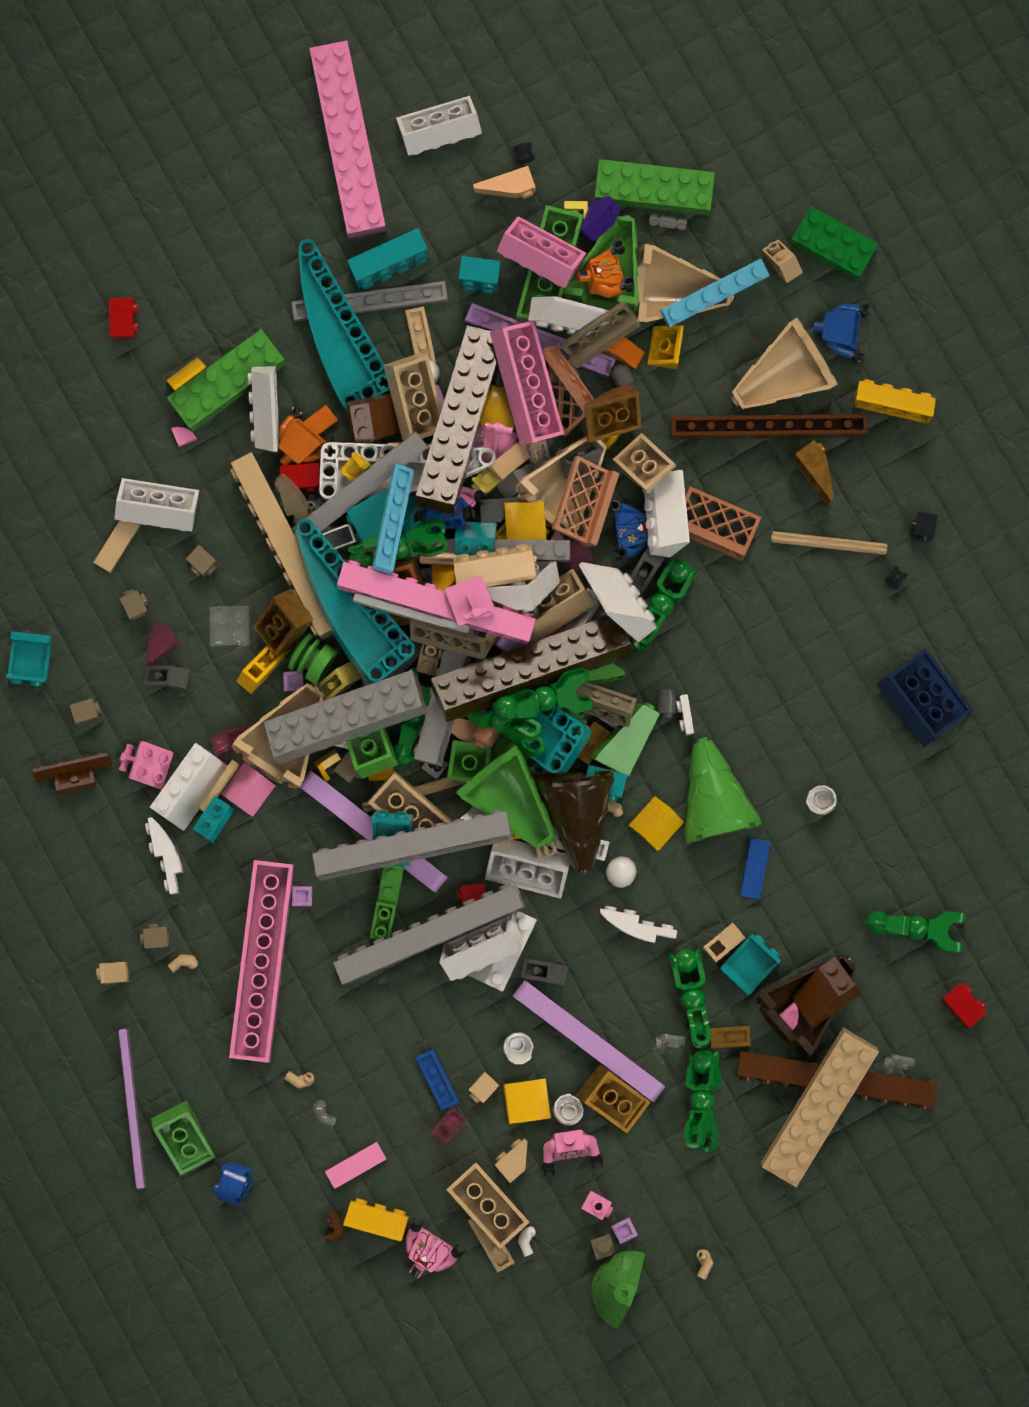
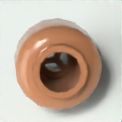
M476 725L471 732V737L474 739L473 744L480 749L493 747L500 736V732H497L493 727L482 729Z

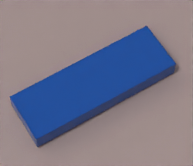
M751 838L740 896L760 900L771 841Z
M431 1049L415 1057L441 1111L459 1103L434 1050Z

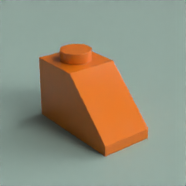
M623 337L602 353L636 370L645 352Z

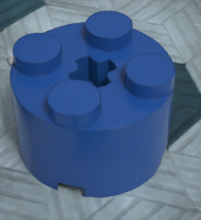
M232 1161L228 1164H223L220 1171L222 1177L220 1183H216L213 1194L217 1195V1199L241 1207L243 1203L240 1200L242 1198L246 1199L253 1181L250 1173H254V1169Z

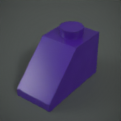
M611 197L592 200L580 230L590 242L595 241L615 224L620 207Z

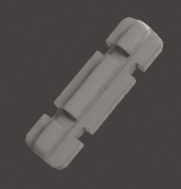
M650 214L649 225L656 226L658 224L659 227L672 229L677 227L679 230H685L687 220L682 218L677 220L676 217L663 215L658 217L656 214Z

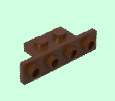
M98 753L94 756L80 757L76 760L59 762L54 765L40 766L32 769V774L36 782L54 779L56 792L59 795L95 787L94 770L109 767L113 764L109 753Z

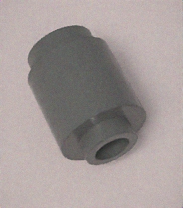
M619 364L612 368L613 372L610 373V376L616 388L625 385L636 388L628 366Z
M659 690V695H657V712L660 713L661 718H672V715L676 714V695H674V690Z

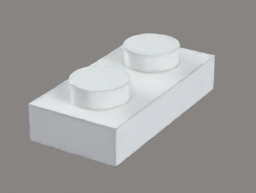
M688 694L679 696V701H676L677 711L682 713L683 719L679 720L681 732H685V736H690L694 734Z

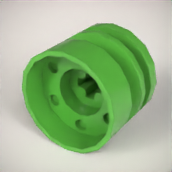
M309 633L295 648L288 668L294 670L299 664L296 673L301 674L307 669L305 679L314 685H318L330 669L338 654V650L328 644L321 650L318 649L321 640L318 638L311 644L314 635Z

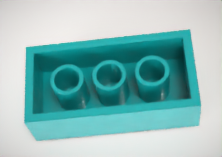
M417 228L347 260L358 289L363 288V290H366L379 280L383 282L390 279L392 274L397 272L401 274L408 271L409 267L414 264L416 266L424 264L429 255L428 248Z

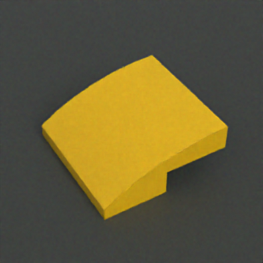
M197 357L168 378L166 382L176 391L205 370L206 366Z
M492 387L482 426H485L486 422L490 424H496L497 422L504 424L508 428H513L514 431L515 424L505 387Z
M544 501L504 502L507 540H547Z
M546 1079L503 1085L509 1124L551 1118Z

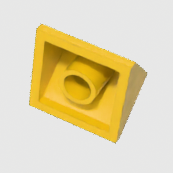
M673 325L669 328L668 326L653 327L648 365L677 369L683 325Z
M654 796L629 826L654 849L659 851L684 821L668 805Z

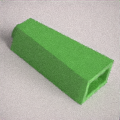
M647 702L644 705L637 703L632 713L629 727L618 724L595 749L590 758L610 769H614L616 772L627 774L629 777L660 714L655 711L656 707Z

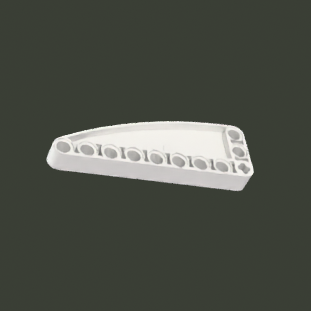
M325 443L321 448L319 488L321 497L327 501L351 482L340 472L342 466L350 459L344 455L346 449H353L362 455L372 466L383 457V453L386 450H392L397 445ZM428 446L427 449L405 465V467L414 470L409 494L417 493L426 463L422 455L424 452L429 451L431 446ZM328 448H332L333 452H335L331 457H328V454L325 453V451H328ZM474 448L473 459L470 461L465 478L488 469L495 462L496 456L494 451L489 448ZM372 449L375 455L372 458H366L364 456L365 450ZM483 454H490L492 460L489 463H484L481 460V456ZM332 467L335 473L332 476H326L324 474L325 468ZM391 477L360 501H365L389 488ZM325 487H332L334 493L331 496L324 495L323 490Z

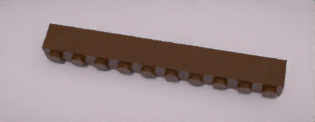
M867 414L671 417V440L866 438L868 434Z
M740 1051L736 1075L740 1076V1080L752 1081V1078L760 1079L759 1083L771 1085L772 1081L780 1082L779 1086L791 1088V1084L799 1085V1089L805 1090L820 1064ZM867 1072L854 1094L858 1095V1099L870 1100V1097L878 1098L877 1102L889 1104V1101L893 1100L897 1101L899 1106L909 1107V1103L917 1104L918 1109L929 1110V1106L934 1107L938 1083Z

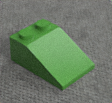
M385 728L346 741L355 771L361 779L398 765Z
M187 1100L151 1118L153 1130L180 1176L216 1158Z

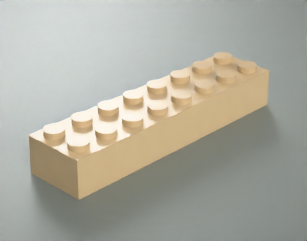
M842 1028L761 1161L762 1168L791 1185L798 1186L878 1055L879 1051L876 1046L849 1030Z

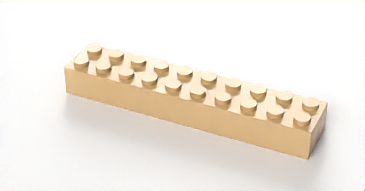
M251 452L231 462L233 468L230 471L236 483L241 482L242 485L239 486V489L244 499L250 500L248 506L253 516L259 517L260 520L256 522L262 534L267 533L268 537L265 540L271 551H276L277 554L274 557L280 569L285 568L286 572L283 575L288 585L294 586L293 592L299 597L304 607L311 613L314 619L312 621L313 624L309 625L316 638L320 637L321 641L334 635L310 587L296 538L255 457Z

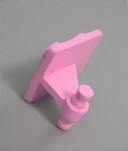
M486 422L485 426L481 425L476 448H489L493 450L496 460L517 443L518 435L512 432L513 428H508L504 424L497 422L496 424H490ZM483 454L481 460L484 463H489L492 457L490 454Z
M482 576L445 589L458 626L495 613V608Z
M141 741L136 756L133 757L132 750L134 746L127 744L124 753L122 752L120 757L121 765L119 770L126 772L128 764L133 762L129 775L130 779L162 789L174 753Z

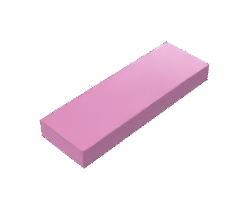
M375 1142L328 1169L325 1173L335 1189L386 1160V1157L379 1144Z

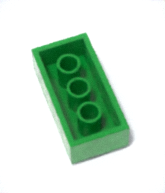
M810 206L792 237L790 245L858 282L877 249L878 243Z

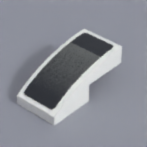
M350 524L323 533L335 550L343 549L358 542ZM313 541L315 548L322 547L319 541Z

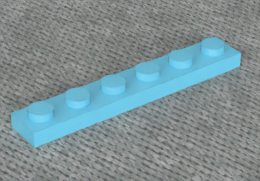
M759 259L661 309L660 312L669 328L770 275L762 259Z
M399 464L393 466L372 569L389 575L394 570L414 473L413 469Z

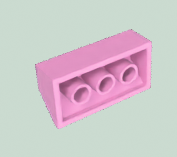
M519 216L504 233L497 252L505 258L519 263L522 267L536 272L537 275L545 277L563 288H566L572 280L586 254L584 251Z

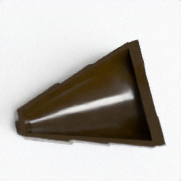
M614 769L594 771V776L560 780H556L555 776L535 778L538 792L559 834L558 839L574 870H578V873H588L590 869L594 868L603 836L602 828L608 811V802L615 779Z
M845 955L837 957L839 963L851 980H853L857 972L853 960ZM826 962L813 966L810 970L790 977L784 982L764 989L756 996V1003L761 1004L759 1010L769 1025L789 1045L795 1044L798 1046L796 1048L797 1051L805 1055H811L817 1049L834 1014L812 1028L798 1008L799 1019L793 1030L789 1028L779 1014L794 1002L792 997Z

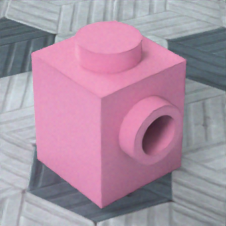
M590 1191L581 1209L603 1220L604 1216L606 1218L609 1217L613 1207L610 1206L612 1204L611 1201Z

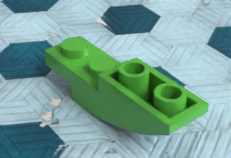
M392 865L383 869L370 934L372 939L378 940L384 937L387 940L391 936L404 866Z

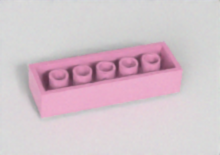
M529 321L490 332L520 446L563 435L564 431L535 323Z

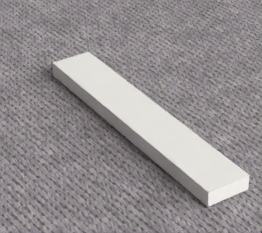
M356 593L353 598L354 603L411 620L415 619L464 633L469 631V626H458L456 622Z

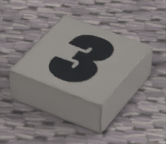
M443 760L442 767L424 763L421 768L437 780L449 764Z

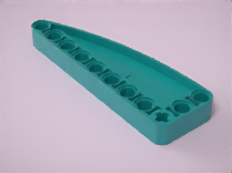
M310 239L301 241L298 249L300 276L309 325L327 377L341 405L347 411L346 400L349 398L355 400L366 398L362 394L365 389L373 391L371 397L390 392L389 385L387 388L380 386L382 384L381 380L384 379L387 382L384 369L385 364L315 243ZM306 245H310L313 248L309 254H305L302 251ZM315 262H320L323 265L318 271L312 269V265ZM324 279L332 281L330 287H323L321 283ZM333 296H340L342 301L339 304L332 303L331 299ZM344 312H348L352 317L350 320L344 321L341 319V315ZM353 329L361 331V335L357 338L352 337L350 333ZM369 346L371 348L370 353L362 354L360 352L361 347ZM377 362L381 367L378 371H372L370 365Z
M301 519L294 530L295 538L310 587L326 622L345 654L368 684L386 679L412 657L415 652L414 644L388 612L374 608L365 609L363 605L353 602L355 594L337 589L339 580L337 572L342 570L343 563L345 562L344 559L310 519ZM302 525L307 526L309 532L302 533L299 527ZM312 541H319L322 547L315 548L312 545ZM325 556L333 557L334 563H327ZM375 617H382L384 624H378L375 621ZM392 631L396 633L397 639H390L388 637V632ZM407 648L409 651L403 654L401 650ZM392 659L395 664L394 667L387 666L385 660ZM377 671L380 678L373 679L370 672Z
M476 658L475 662L473 663L482 661V659ZM555 706L549 715L546 714V711L539 710L538 716L530 718L540 724L542 734L539 737L544 740L546 749L539 757H530L549 772L564 775L569 771L591 736V730L585 723L563 708L558 709ZM488 707V708H486V709H484V710H485L486 712H489V711L492 710L493 708H492V707ZM564 717H566L567 722L564 726H562L561 721ZM533 742L530 744V747L532 749H538L540 747L539 745ZM571 744V751L567 753L566 747ZM560 761L561 766L556 770L555 765Z

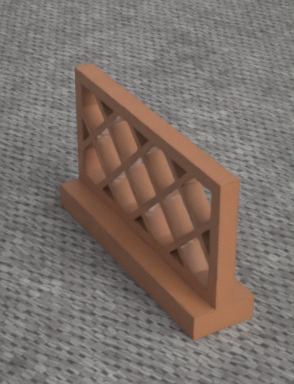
M553 345L545 347L542 353L549 363L547 371L552 388L559 389V399H555V401L558 402L561 424L563 417L570 418L567 429L562 424L563 436H567L585 419L584 405L594 400V398L558 347ZM553 374L559 377V386L552 384ZM564 390H568L571 394L570 401L563 400ZM563 403L570 404V415L563 414ZM575 405L579 406L583 411L581 416H575Z
M575 456L552 529L581 542L580 545L585 547L597 546L619 473L608 471L586 459ZM579 463L584 465L587 473L579 474L577 469ZM595 471L602 473L601 479L597 483L592 474ZM588 475L591 486L585 488L581 478ZM577 481L581 491L574 494L572 484ZM593 488L595 498L590 501L587 491ZM579 494H583L586 502L582 506H579L576 496ZM569 499H572L575 507L571 511H568L566 506ZM587 506L590 514L588 518L584 519L581 509ZM574 512H577L580 522L573 524L570 516ZM566 517L569 527L566 529L559 526L561 519ZM581 524L584 529L582 537L577 534L575 527Z
M689 487L685 496L686 504L689 506L686 509L691 511L694 518L688 521L689 539L743 561L762 517L693 487ZM691 493L699 496L701 503L692 506L689 500ZM713 502L717 504L719 510L710 513L706 504ZM703 506L707 515L697 518L694 509ZM732 510L737 518L728 521L724 512ZM721 513L724 523L715 526L712 516ZM708 518L712 527L704 529L700 526L699 521ZM750 518L755 520V524L753 527L746 529L742 520ZM739 521L742 531L733 533L729 524ZM726 526L730 535L722 537L718 534L717 529ZM744 534L747 539L745 546L737 543L735 536Z

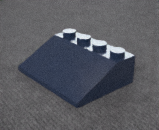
M926 648L876 684L923 747L973 711Z

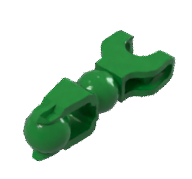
M439 518L429 519L425 521V524L420 522L414 529L407 531L406 536L401 535L396 559H405L410 553L412 557L418 555L433 557L444 553L448 548L447 539L444 537V522ZM433 526L440 527L438 530L431 531ZM379 535L364 540L359 545L350 546L348 548V552L351 553L349 560L360 563V567L363 568L372 566L374 560L372 551H376ZM437 542L442 543V545L438 547L434 546L433 544Z
M673 556L668 559L667 565L655 586L657 594L651 598L649 603V611L655 617L653 622L657 628L646 636L647 639L643 638L639 643L633 638L632 644L635 649L645 651L649 648L665 617L672 613L674 602L678 603L683 599L691 582L697 575V570L692 571L687 561H674ZM667 575L674 583L684 584L680 593L673 594L670 589L666 590L662 585Z
M413 666L410 670L414 672L419 681L420 672L416 671L417 667ZM420 684L427 707L430 703L431 698L429 694L432 687H424ZM424 714L402 723L400 740L393 747L397 762L401 766L409 765L415 760L414 747L420 739L419 729L424 724Z
M584 668L565 671L556 683L550 684V687L542 686L536 689L535 692L529 689L519 690L499 698L493 704L496 715L504 721H511L515 718L536 717L540 713L539 710L549 711L555 706L558 709L568 708L574 713L590 710L594 706L593 700L587 695L576 696L577 688L589 681V671Z
M494 708L484 714H480V711L466 715L470 721L482 729L493 727L497 732L506 733L507 738L511 739L517 744L519 749L532 757H539L545 752L544 740L539 737L542 734L541 726L530 717L504 721L496 715ZM533 742L539 745L540 747L538 749H532L530 747V744Z
M878 910L871 912L867 916L865 925L868 931L876 936L888 933L895 936H908L913 940L924 938L930 940L939 951L962 952L963 944L951 940L948 935V929L953 923H964L966 921V914L946 911L938 914L934 919H925L919 915L911 917L888 916L885 912Z
M699 948L696 952L691 949H681L675 956L670 953L669 960L672 966L675 987L683 993L681 1003L687 1010L686 1014L692 1045L694 1048L702 1050L709 1046L711 1034L705 1010L706 996L701 990L706 981L701 951ZM697 968L700 981L697 983L689 982L687 985L681 984L679 972L691 973ZM697 1035H704L705 1040H698Z
M702 1049L695 1054L693 1052L689 1054V1066L687 1067L685 1084L694 1093L690 1099L693 1110H690V1116L685 1125V1143L690 1148H699L709 1153L716 1150L718 1146V1127L715 1122V1112L711 1110L715 1106V1097L712 1093L721 1088V1068L718 1066L719 1052L716 1051L713 1054L710 1050ZM698 1073H709L708 1084L702 1083L698 1085ZM696 1134L697 1141L693 1143L692 1137ZM706 1137H709L711 1140V1144L708 1147L705 1146Z

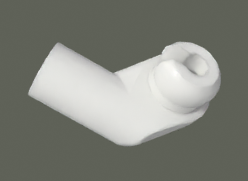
M532 1226L522 1229L518 1238V1243L524 1257L533 1254L529 1242L535 1236L536 1231Z

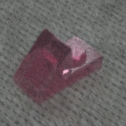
M452 1107L430 1133L445 1146L468 1119Z

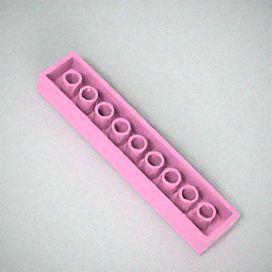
M342 41L309 48L348 239L386 232L348 42Z
M349 560L348 563H343L337 589L353 594H362L456 622L445 589L444 591L437 590V586L425 583V586L417 584L418 580L409 577L403 580L398 578L399 575L396 573H391V575L383 574L378 570L372 569V566L363 568L360 567V563ZM502 606L501 608L494 607V614L464 624L471 629L527 645L536 619L532 618L530 613L521 611L518 614L514 613L512 608Z
M254 860L229 1058L271 1062L295 868L292 864Z

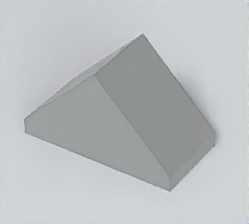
M526 465L512 472L502 482L498 483L497 488L504 498H514L519 494V492L515 491V487L523 477L533 472L531 466Z

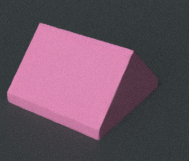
M243 763L221 795L253 817L276 785L249 765Z

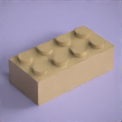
M415 354L385 364L384 369L402 440H405L415 431L421 438L434 435L441 414V407L428 355Z
M396 771L387 778L368 801L377 811L385 810L388 813L402 811L412 814L413 831L419 827L432 828L433 825L438 823H453L449 817Z
M474 1163L446 1189L447 1193L498 1250L529 1223L477 1163Z

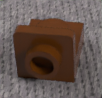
M338 1210L330 1212V1217L327 1218L330 1230L334 1229V1233L325 1235L324 1240L329 1239L330 1242L342 1239L341 1235L345 1231Z

